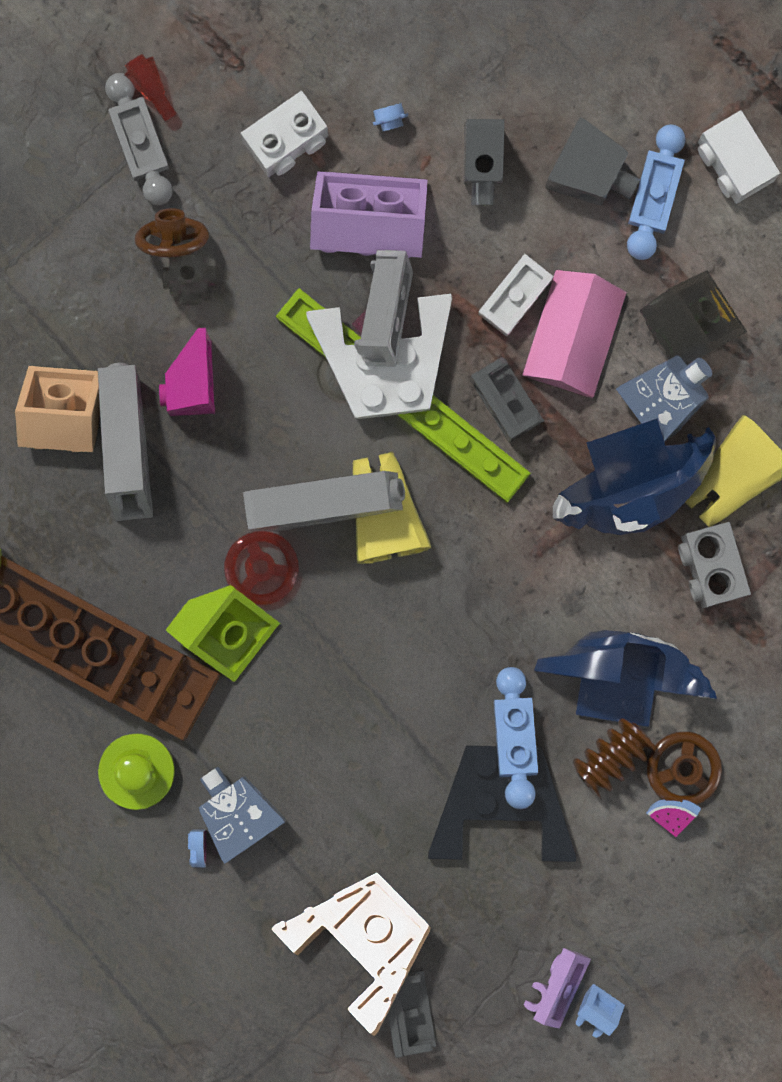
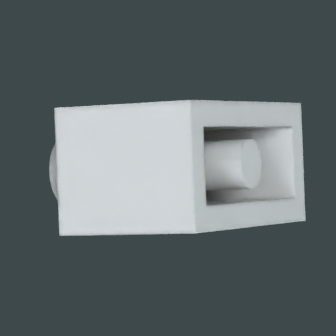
M741 110L703 132L698 141L700 145L698 152L701 159L708 167L713 166L719 176L717 183L722 193L727 198L732 197L736 204L773 183L780 174Z

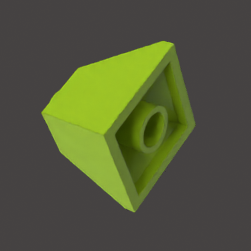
M230 585L188 600L165 631L192 653L235 682L280 622Z

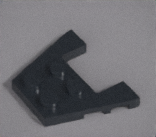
M466 745L429 848L428 859L462 860L463 822L465 820L540 821L541 861L576 862V854L542 747H536L538 774L526 776L527 780L535 788L534 802L525 809H516L510 806L505 798L506 787L512 780L511 777H499L497 746Z

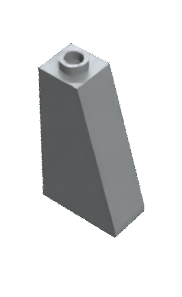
M114 363L106 368H98L105 495L116 521L152 518L153 508L140 378L135 365Z
M380 471L245 491L243 496L248 530L279 532L403 510L402 501L405 499L404 484L398 478L397 472Z

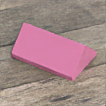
M556 270L522 376L593 398L627 292L596 274Z

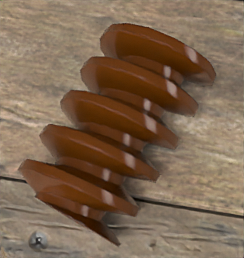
M621 718L618 721L621 733L611 728L607 730L610 743L600 738L596 740L595 743L599 753L587 748L584 751L587 763L577 758L573 760L578 776L600 800L602 798L598 791L599 787L609 792L613 790L609 780L611 777L621 782L625 780L621 772L622 767L632 772L636 770L632 761L633 757L645 762L647 760L643 750L645 747L655 752L658 751L652 740L634 722L631 723Z

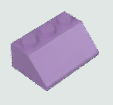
M317 171L311 211L310 249L322 250L327 253L337 251L354 252L365 256L374 255L377 250L406 251L408 258H422L428 180Z

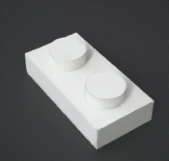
M524 254L479 310L478 315L505 336H508L550 284L554 276Z

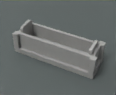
M377 250L376 261H371L370 263L373 279L361 339L355 340L354 345L358 354L364 355L366 366L395 367L413 270L406 251Z

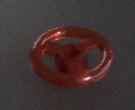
M254 531L241 536L228 550L224 562V574L228 586H233L256 605H268L283 599L294 587L299 572L298 558L293 547L282 536L269 531ZM257 542H267L278 547L283 552L287 565L275 564L274 559L268 553L260 550ZM247 547L250 556L245 562V571L248 576L240 584L236 576L235 564L240 552ZM258 561H265L268 564V569L264 574H257L254 571V566ZM273 575L286 577L281 586L270 593L256 594L250 592L257 582H265Z

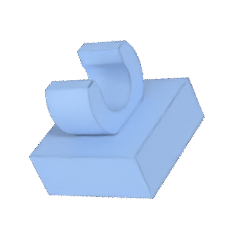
M593 984L585 993L578 1012L576 1025L580 1027L586 1020L595 1026L592 1036L595 1038L600 1037L603 1032L610 1036L619 1024L625 1005Z

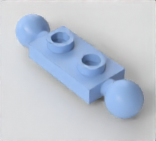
M669 124L663 126L656 135V144L660 152L657 153L649 150L646 156L628 222L630 225L639 227L638 231L632 233L627 241L629 254L638 260L648 259L655 253L657 242L653 236V231L662 234L666 231L685 161L674 157V154L684 147L686 140L683 130L677 125Z
M507 667L500 671L496 679L497 688L505 695V699L494 700L499 777H511L512 781L505 790V798L508 804L516 809H525L535 799V788L527 780L526 776L538 774L532 698H520V694L526 687L524 673L518 668Z

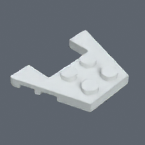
M451 294L419 297L417 299L422 335L420 337L400 340L395 367L366 366L364 355L358 354L355 345H345L340 307L306 311L307 320L326 356L355 420L430 411L452 301Z

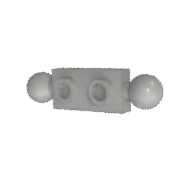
M115 73L106 81L105 90L107 96L112 101L117 102L118 106L110 108L108 111L134 181L145 178L146 181L143 185L145 199L150 204L163 205L172 196L171 183L159 174V172L169 169L144 98L140 97L132 100L135 92L133 80L127 74Z

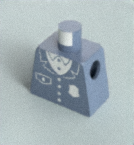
M677 355L630 379L616 388V390L641 424L658 418L665 442L677 434L708 400V393L701 384L712 376V370L702 358L695 359L687 366L682 358Z
M217 767L200 778L212 799L198 808L224 864L285 823L286 819L245 776L231 785L220 768Z

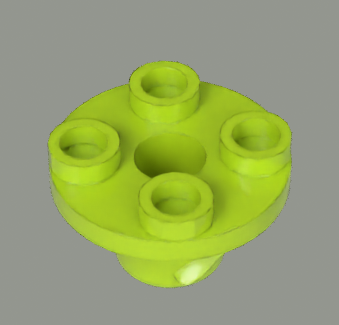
M137 733L122 736L106 748L100 759L98 775L101 787L111 801L121 807L138 810L157 804L167 795L174 781L175 766L169 750L162 742L152 736Z

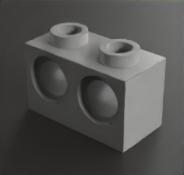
M730 522L681 536L683 543L678 545V550L683 565H689L693 580L689 581V588L694 602L700 601L701 607L705 608L751 595ZM702 538L710 539L715 544L716 552L710 559L704 558L698 551V543ZM713 574L721 575L726 581V589L721 595L714 594L709 588V578Z

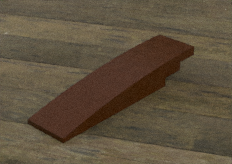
M1 555L0 642L108 702L114 703L146 722H150L175 737L186 741L221 674Z

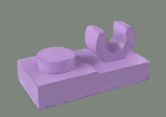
M563 948L562 953L554 959L551 965L549 985L534 982L532 985L533 988L541 992V1001L536 1004L525 1000L524 1006L528 1010L536 1012L534 1020L546 1026L560 1028L590 963V958Z

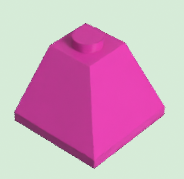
M198 328L165 373L166 384H159L160 406H167V412L170 416L215 414L212 340L206 328Z

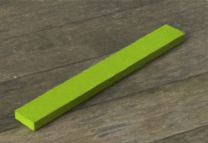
M298 288L275 317L326 358L307 320L306 311L325 308ZM342 323L345 345H354L355 340H359L361 337ZM434 395L432 396L430 411L397 415L506 503L510 501L531 474Z

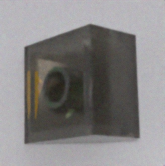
M708 270L669 288L639 310L646 320L647 327L656 335L665 349L667 358L671 359L678 355L687 366L697 358L706 359L747 332Z

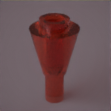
M141 54L125 65L127 72L124 76L132 82L138 92L154 104L165 122L175 117L177 113L165 96L166 92L154 56L146 59Z

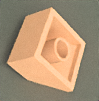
M28 366L15 410L18 447L93 452L100 416L98 371Z

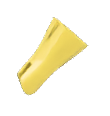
M743 415L715 452L712 464L701 485L685 503L692 509L696 504L707 498V494L711 490L715 491L719 497L714 502L711 501L699 518L708 527L717 524L746 502L782 480V450L753 420Z
M393 452L379 455L380 471L397 472L398 478L403 481L405 488V499L402 501L403 510L356 518V555L358 564H370L392 558L391 554L397 553L398 557L421 553L431 548L429 538ZM368 457L353 460V475L373 473L369 466Z

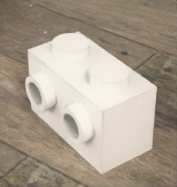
M300 91L242 131L241 137L244 145L269 178L274 173L280 176L289 171L296 164L294 160L303 153L307 152L310 155L319 150L326 143L325 138L328 137V127L305 94Z

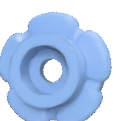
M402 103L373 111L376 122L372 123L374 126L381 125L382 131L404 126L402 118L408 117V113L404 114Z

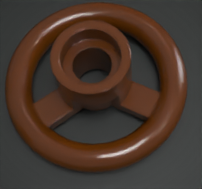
M176 208L158 211L155 214V220L143 225L135 234V244L139 250L148 255L163 258L180 257L194 253L204 247L209 239V231L203 223L186 218L185 213ZM151 234L161 238V243L159 246L147 242L146 238ZM195 238L191 242L174 246L175 244H178L183 240Z
M687 731L671 733L657 742L656 747L658 751L651 750L647 761V776L654 792L662 800L665 799L666 801L683 802V800H687L696 805L706 801L717 789L722 775L721 759L713 744L705 737ZM682 743L681 755L673 761L671 768L658 772L659 760L665 750L674 744ZM695 745L701 748L709 759L711 771L708 781L702 777L703 767L700 760L693 756ZM688 762L691 765V773L683 777L679 772V767L682 763ZM674 779L683 785L694 784L700 791L692 795H677L669 791L663 783Z

